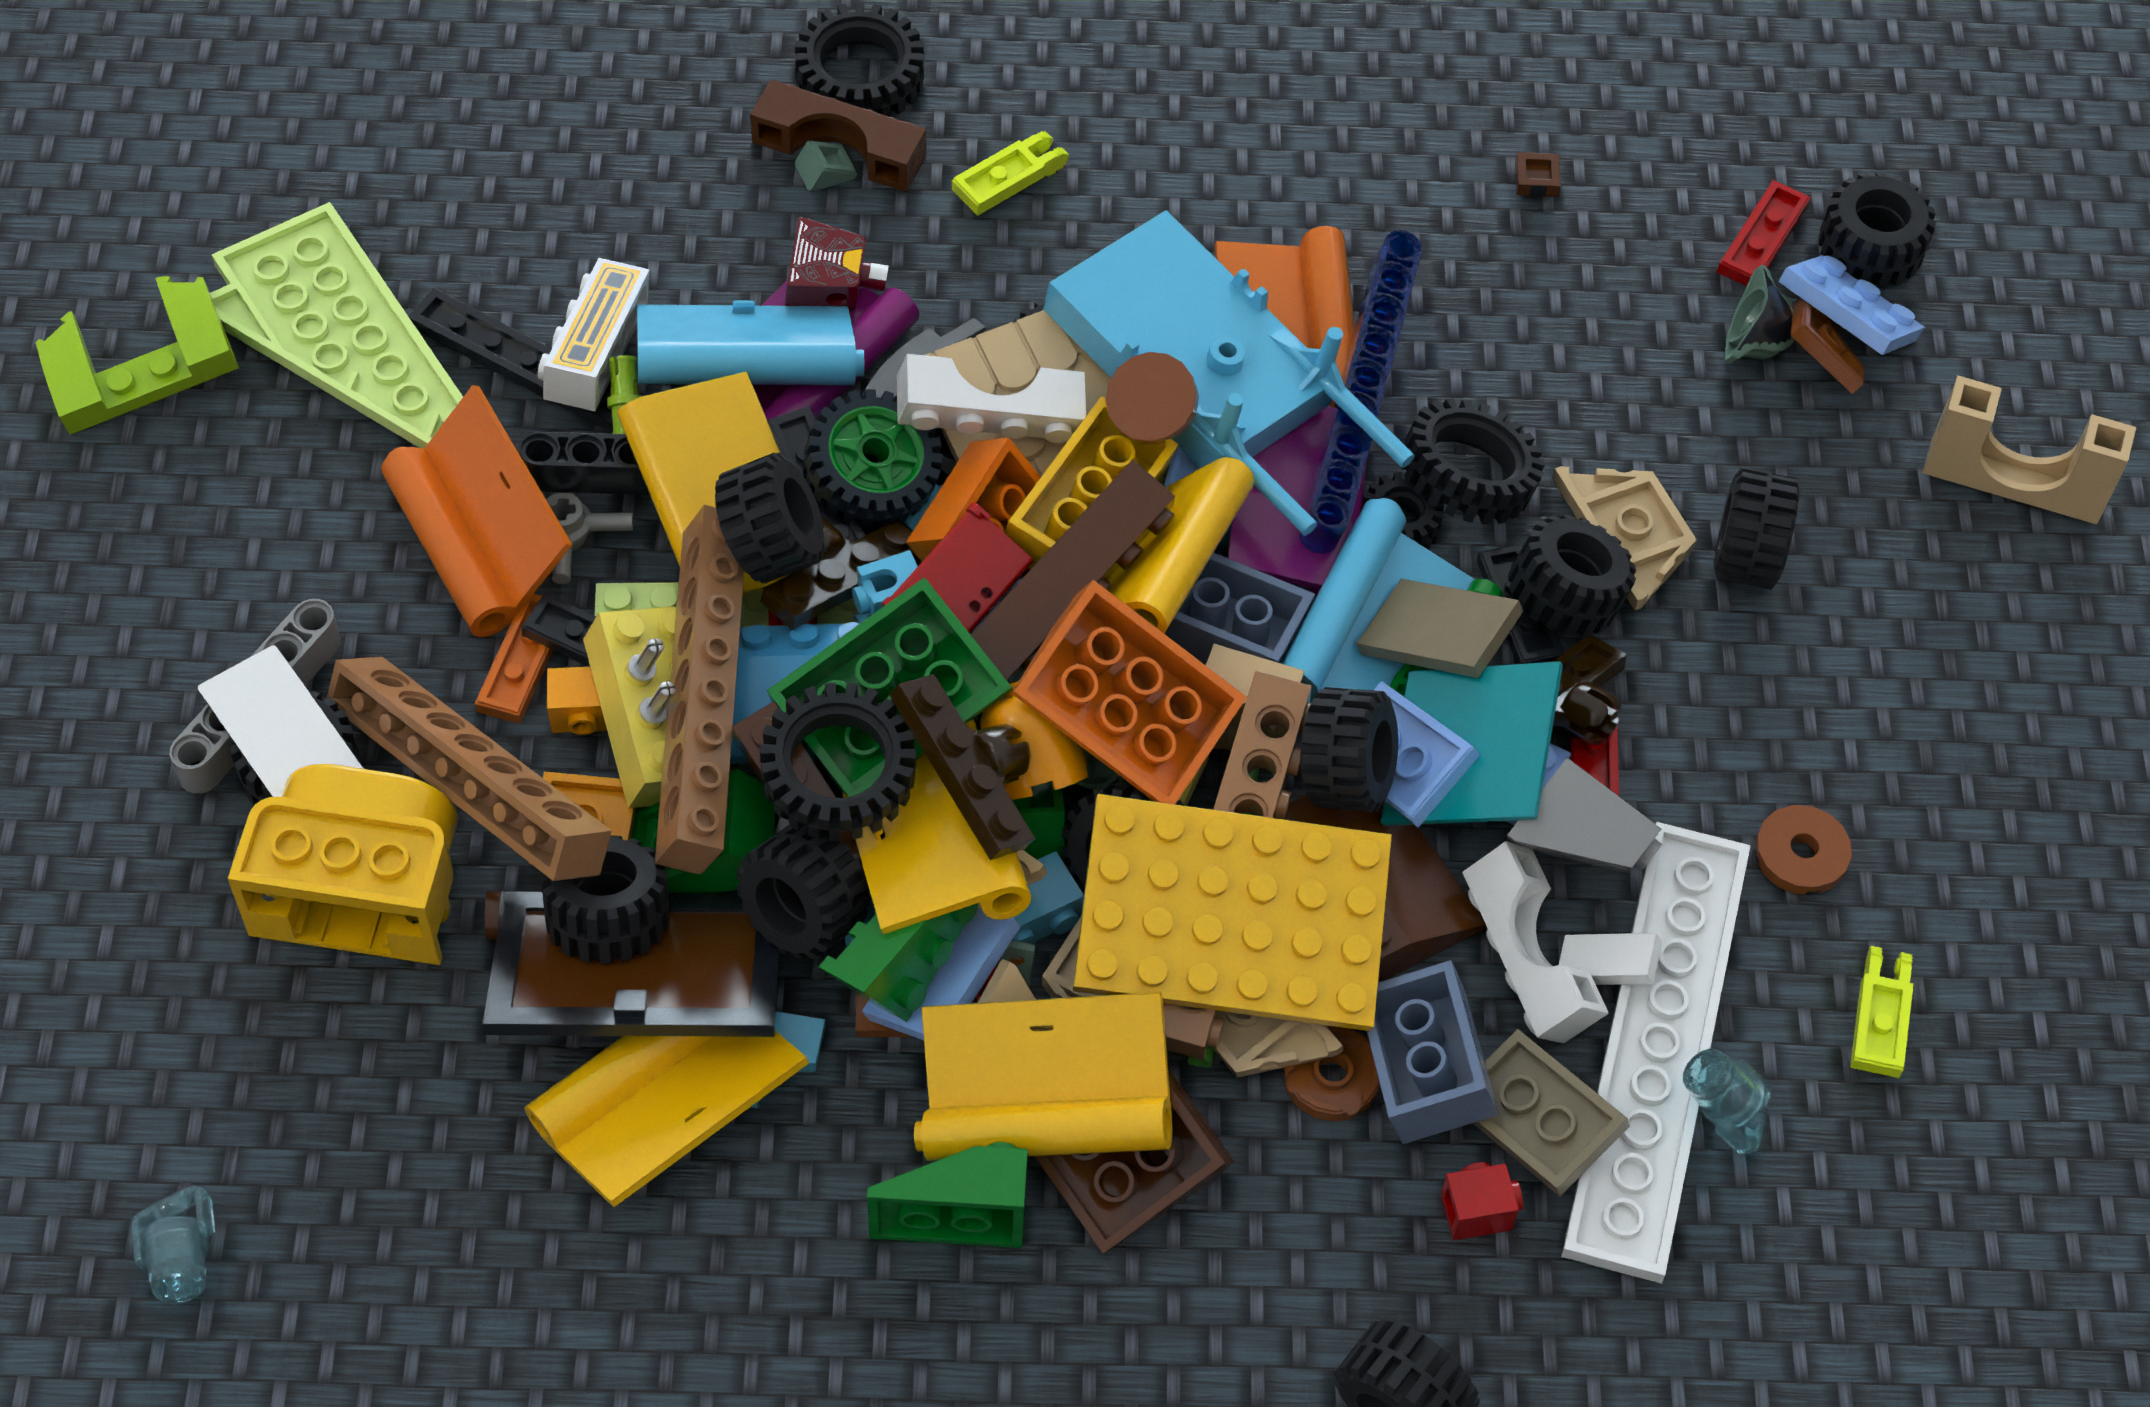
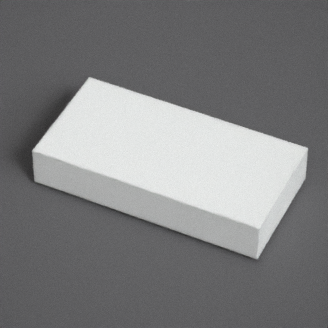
M1657 933L1565 935L1558 965L1590 971L1596 985L1654 984L1662 941Z

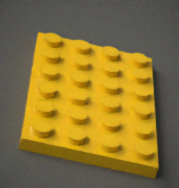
M1097 794L1072 991L1106 996L1162 992V999L1165 1004L1215 1009L1224 1012L1371 1031L1375 1020L1392 834Z

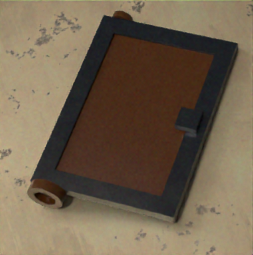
M488 890L484 913L486 939H496L482 1023L483 1035L775 1037L780 952L775 945L770 946L765 942L763 935L759 931L756 932L750 924L752 921L747 914H744L740 905L743 903L742 898L737 893H668L669 925L668 929L663 931V938L659 943H650L651 950L644 954H632V959L626 961L613 959L611 963L600 964V960L593 959L589 963L579 960V955L577 954L571 957L562 952V946H555L551 942L550 934L547 933L542 892Z

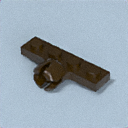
M821 516L824 531L822 559L813 566L792 573L764 587L760 602L793 630L853 598L852 588L858 587L857 567L908 550L911 551L916 564L921 562L906 543L912 531L896 519L860 539L849 540L844 538L838 529Z
M1591 635L1586 636L1555 659L1553 662L1560 661L1563 664L1553 725L1562 727L1565 733L1587 745H1600L1604 739H1608L1619 722L1618 713L1615 708L1620 710L1622 705L1616 695L1601 688V686L1625 669L1627 654Z
M934 674L898 684L889 694L988 858L993 860L1025 849L1035 840V837L1004 788V784L1019 780V776L1025 774L1030 765L1031 754L1028 742L1024 741L1010 745L1008 741L1021 737V731L1008 724H997L980 730L970 729L963 722Z

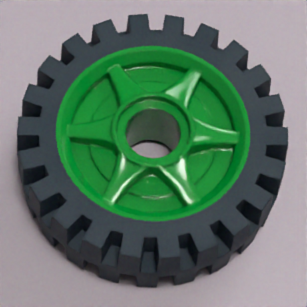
M866 389L862 397L859 396L856 390L847 393L844 400L840 396L832 400L829 408L825 406L815 420L804 450L803 470L807 472L806 481L810 488L815 487L814 495L819 504L825 499L828 502L826 510L833 516L838 511L844 513L842 521L850 524V521L853 522L854 518L861 519V526L865 528H871L874 521H878L879 528L896 519L902 523L907 520L910 514L914 516L919 512L934 490L942 465L943 454H940L942 447L940 437H934L936 428L919 430L912 425L898 424L897 403L893 402L894 393L884 391L882 397L878 398L876 397V389ZM864 455H874L877 458H879L881 462H871Z

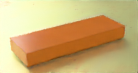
M533 594L519 613L514 616L475 701L476 712L521 724L553 652L547 646L522 636V626L542 597L541 595Z

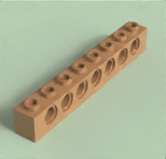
M705 504L683 532L670 682L675 685L676 692L668 703L655 864L700 875L724 850L744 570L731 553L721 531L716 508Z
M384 657L340 659L335 661L326 699L330 697L337 702L339 710L345 711L352 724L431 786L444 793L450 801L552 881L600 875L612 830Z
M1255 671L1213 810L1240 814L1251 812L1257 816L1285 819L1292 792L1285 791L1284 788L1288 775L1297 776L1301 766V747H1298L1297 744L1311 706V685ZM1269 725H1278L1284 728L1287 733L1280 738H1270L1262 730ZM1263 768L1269 770L1274 777L1270 781L1261 783L1254 781L1249 776V773L1255 769ZM1163 1003L1166 1050L1204 1061L1208 1046L1217 1048L1225 1019L1217 1017L1218 1011L1215 1009L1200 1008L1192 1010L1185 1006Z

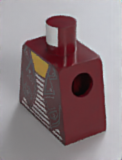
M799 217L787 281L785 306H848L849 311H853L856 309L859 287L885 291L889 265L863 261L866 239L862 235L808 218Z

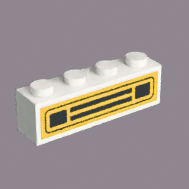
M598 258L591 274H584L578 299H572L568 305L564 327L558 326L556 328L552 341V350L550 354L544 353L539 363L538 379L543 380L544 400L596 411L611 380L608 359L616 357L617 360V356L623 355L637 327V305L648 304L649 269Z

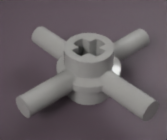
M557 492L548 497L546 500L572 543L571 548L552 570V581L557 584H567L570 582L572 551L577 550L585 543L590 531H633V513H590L589 509L575 496V493Z

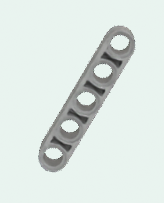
M321 599L302 601L251 656L270 646H276L286 661L292 660L288 662L304 686H306L340 646L341 636L331 605ZM209 704L193 719L170 747L169 755L180 785L186 791L194 794L212 790L235 766L230 746L234 745L232 738L227 730L221 731L225 727ZM201 761L199 764L190 765L193 762Z

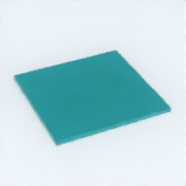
M1560 661L1486 666L1479 678L1440 670L1409 671L1404 697L1468 742L1480 753L1478 759L1422 824L1536 820L1538 818L1563 664ZM1384 803L1381 818L1383 826L1413 825Z

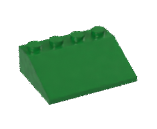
M924 577L769 688L767 692L771 702L775 701L778 708L784 713L786 712V700L791 696L795 695L802 702L804 701V689L814 686L819 696L825 694V683L835 682L836 693H846L847 683L858 685L859 696L864 697L868 688L878 692V703L882 704L886 698L893 702L889 694L898 684L934 674L963 722L967 724L1012 691V687ZM895 705V715H898L900 712ZM845 725L824 727L809 734L801 742L803 747L846 797L860 794L870 788L880 777L885 765L884 754L878 743L869 734L854 727ZM915 738L917 760L925 753Z

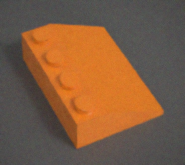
M1092 580L1074 596L1050 630L1011 693L1152 801L1176 804L1247 698L1095 580Z

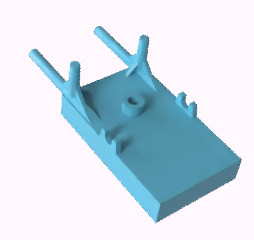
M1167 210L1049 282L1043 310L1110 378H1112L1117 368L1131 357L1147 352L1165 353L1181 361L1195 380L1199 401L1196 416L1187 430L1178 437L1175 435L1171 439L1179 444L1178 446L1199 468L1223 457L1242 461L1253 473L1254 486L1304 536L1314 530L1317 522L1252 457L1330 406L1331 400L1361 427L1401 468L1409 465L1415 457L1345 387L1335 361L1343 337V332L1340 328L1331 327L1328 329L1320 349L1307 348L1267 309L1268 291L1263 286L1253 292L1248 284L1250 274L1244 268L1237 272L1234 277Z

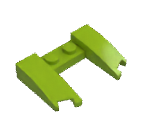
M170 276L155 278L178 342L99 373L95 372L76 317L72 311L66 313L60 319L62 325L45 341L38 339L35 342L56 411L70 435L239 369L203 277H197L195 282H173Z

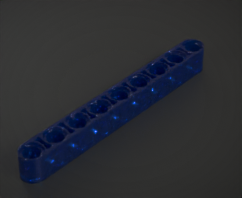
M1393 230L1387 234L1372 265L1342 373L1345 387L1376 418H1378L1422 254L1420 240L1414 234L1405 230ZM1335 402L1305 507V511L1317 522V526L1306 536L1299 531V538L1302 544L1308 550L1319 554L1330 553L1336 548L1352 517L1372 438Z

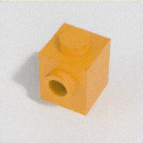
M547 668V712L552 733L572 732L578 735H587L595 731H607L591 668Z

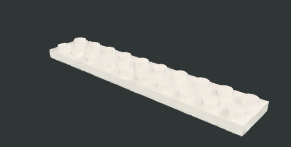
M1656 822V825L1662 830L1655 839L1663 845L1645 867L1631 933H1657L1662 941L1654 984H1620L1597 1088V1094L1628 1118L1630 1127L1578 1178L1561 1257L1662 1284L1666 1274L1750 845Z

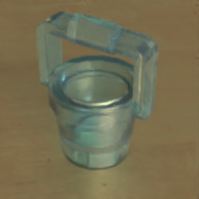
M1718 1049L1700 1051L1691 1058L1684 1069L1683 1083L1700 1105L1704 1116L1716 1126V1133L1737 1153L1757 1152L1763 1135L1771 1096L1769 1084L1745 1060L1731 1059ZM1744 1125L1743 1133L1737 1127Z
M193 1185L153 1203L152 1206L137 1213L132 1220L135 1262L141 1269L147 1268L152 1294L163 1302H185L196 1298L205 1289L209 1236L215 1233L212 1197L208 1192L198 1185ZM196 1205L197 1219L175 1216L189 1209L190 1206Z

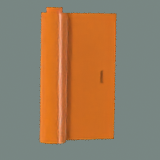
M1331 226L1313 228L1305 233L1300 246L1216 241L1214 245L1215 258L1234 277L1237 272L1244 268L1250 274L1248 284L1253 292L1263 286L1268 291L1267 309L1307 348L1320 349L1329 328L1338 327L1342 330L1343 337L1335 361L1345 387L1363 404L1345 238L1342 231ZM1331 400L1330 407L1341 409L1333 400Z
M472 385L425 448L398 447L387 455L381 465V473L468 628L476 637H489L504 630L572 546L567 534L479 386Z

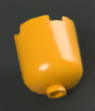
M1019 681L1010 683L1012 691L983 711L980 719L981 729L997 724H1008L1022 733L1021 737L1008 740L1010 745L1025 741L1030 746L1031 759L1027 772L1020 775L1019 780L1004 784V788L1011 800L1033 796L1031 786L1052 781L1054 790H1057L1088 777V762L1084 749L1011 694Z

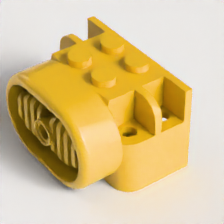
M312 764L295 770L288 777L281 797L265 798L260 800L251 809L228 876V882L248 936L440 965L443 956L437 934L440 924L448 919L451 908L448 896L453 882L454 871L449 852L458 824L456 807L440 790L421 780L405 775L334 764ZM264 893L275 900L266 901L262 898V895Z

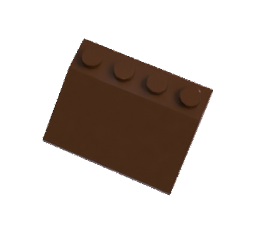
M1306 794L1289 803L1284 820L1392 834L1378 983L1486 929L1487 926L1484 919L1418 827L1414 824L1383 826L1381 818L1384 803L1376 812L1317 808L1310 803Z
M1169 1068L1172 1113V1143L1169 1150L1035 1156L1103 1254L1191 1196L1235 1163L1232 1156Z

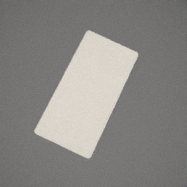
M273 645L198 686L199 692L272 797H281L290 774L307 765L334 764L364 769L276 646Z

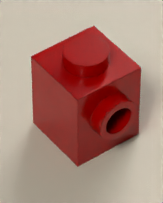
M1478 1162L1464 1167L1459 1172L1446 1174L1440 1195L1453 1241L1512 1230L1518 1211L1523 1209V1198L1518 1181L1510 1180L1506 1163L1490 1166L1489 1163Z

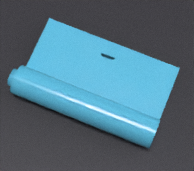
M735 300L733 305H637L638 384H696L746 371L752 385H855L856 376H864V350L856 349L848 306H755V301Z
M1370 499L1365 503L1281 663L1304 670L1303 683L1312 686L1310 703H1312L1319 690L1324 689V687L1374 690L1381 681L1390 686L1394 676L1405 663L1361 655L1356 642L1401 579L1467 590L1469 584L1475 580L1402 534L1401 532L1407 522L1406 517L1400 506L1390 499Z

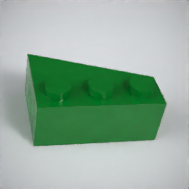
M978 903L886 934H882L877 915L875 914L866 925L858 921L849 931L850 937L854 938L837 959L828 955L819 965V968L862 998L907 1022L912 1013L924 1002L928 986L939 968L949 960L953 944L965 924L969 923L975 916Z

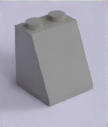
M1568 758L1565 759L1542 789L1538 818L1536 820H1518L1507 834V842L1531 848L1534 852L1629 873L1634 865L1643 870L1663 845L1655 839L1662 830L1659 826Z

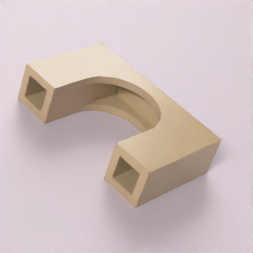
M1957 375L1931 439L1922 473L2098 524L2128 463L2136 427L2091 414L2077 445L2067 453L2041 458L2022 455L2003 446L1990 430L2002 388Z

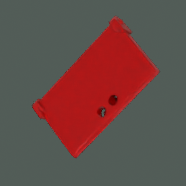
M973 502L966 509V514L893 595L887 597L881 603V606L884 607L925 577L970 634L1034 560L990 520L992 516ZM983 589H987L990 592V598L988 592L984 591Z

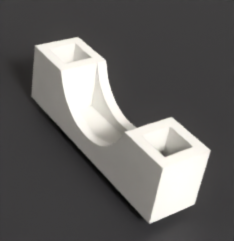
M907 354L897 374L898 424L912 425L919 430L944 428L954 429L962 434L969 435L985 432L1001 434L1010 439L1026 436L1045 438L1052 443H1064L1070 439L1086 417L1085 372L1041 367L1033 382L1026 389L1011 395H994L975 388L961 376L952 358Z
M1505 841L1462 872L1470 888L1468 890L1469 899L1473 906L1480 911L1488 928L1486 931L1487 939L1491 946L1499 953L1507 970L1505 972L1506 981L1511 989L1518 994L1525 1010V1023L1537 1038L1566 1043L1609 1014L1590 971L1566 965L1552 966L1540 950L1536 935L1537 916L1542 902L1551 888L1533 849Z

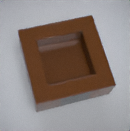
M1517 152L1515 159L1516 195L1558 197L1561 188L1559 154Z

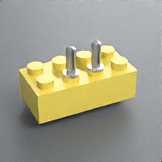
M677 606L599 612L583 638L628 808L647 807L660 802L668 703L676 692L675 685L670 682ZM730 764L729 771L735 769L737 764Z

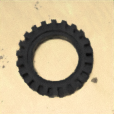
M855 2V12H848L846 4L837 5V16H834L828 8L821 12V21L816 17H812L808 21V29L803 27L799 32V40H796L794 55L797 87L825 97H833L838 101L863 109H870L888 117H891L890 107L899 115L905 111V102L912 105L916 100V92H921L924 79L923 41L920 40V33L917 28L911 29V21L906 17L898 21V12L891 8L885 16H882V5L878 4L872 5L871 12H864V2ZM854 42H865L888 49L895 56L898 63L893 72L885 79L875 83L858 85L835 80L824 70L822 62L826 55L838 46Z
M1454 398L1445 399L1443 405L1437 400L1431 402L1429 408L1424 406L1419 411V414L1416 415L1403 443L1415 455L1409 465L1401 468L1407 470L1404 477L1408 483L1417 482L1414 491L1419 496L1429 492L1431 495L1427 503L1434 508L1440 502L1448 505L1444 513L1453 517L1456 510L1463 511V521L1471 523L1476 514L1479 516L1481 524H1491L1493 518L1500 524L1507 522L1509 516L1515 519L1520 515L1521 511L1524 512L1544 472L1542 470L1545 466L1544 459H1540L1542 454L1540 446H1532L1535 438L1531 433L1519 435L1523 425L1516 420L1510 425L1506 424L1504 421L1508 414L1500 410L1496 416L1488 414L1490 406L1484 403L1480 404L1478 410L1473 409L1472 400L1462 399L1458 407ZM1438 442H1457L1477 448L1499 463L1508 478L1503 481H1490L1466 474L1451 465L1440 454L1436 444Z
M836 682L825 683V694L818 696L814 686L804 689V701L800 702L793 695L786 700L785 713L777 708L772 714V727L769 725L765 726L763 744H760L762 784H764L768 802L774 801V811L780 818H783L786 814L789 816V826L799 831L801 826L805 824L808 826V836L818 839L821 830H828L830 841H841V831L850 830L851 838L854 840L863 837V827L869 826L872 833L881 830L884 817L892 822L899 815V804L906 806L910 799V788H914L915 738L912 731L908 730V725L901 713L895 715V704L891 700L886 698L882 704L878 703V692L870 688L867 689L864 697L859 696L857 684L847 683L846 693H836ZM836 725L854 727L869 734L878 743L884 754L885 765L880 777L870 788L860 794L847 798H830L818 795L807 789L798 780L792 769V757L802 740L817 729Z

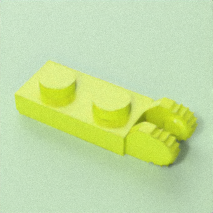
M1041 131L1022 142L1018 140L957 175L952 180V190L979 216L1045 176L1050 177L1056 171H1060L1069 161V154L1062 147H1057L1053 151L1047 152L1052 145L1053 138L1046 131Z
M1869 947L1864 975L1860 982L1850 1068L1900 1078L1905 1063L1914 985L1910 983L1912 954L1903 952L1899 954L1894 966L1895 977L1890 979L1880 977L1883 961L1882 948Z

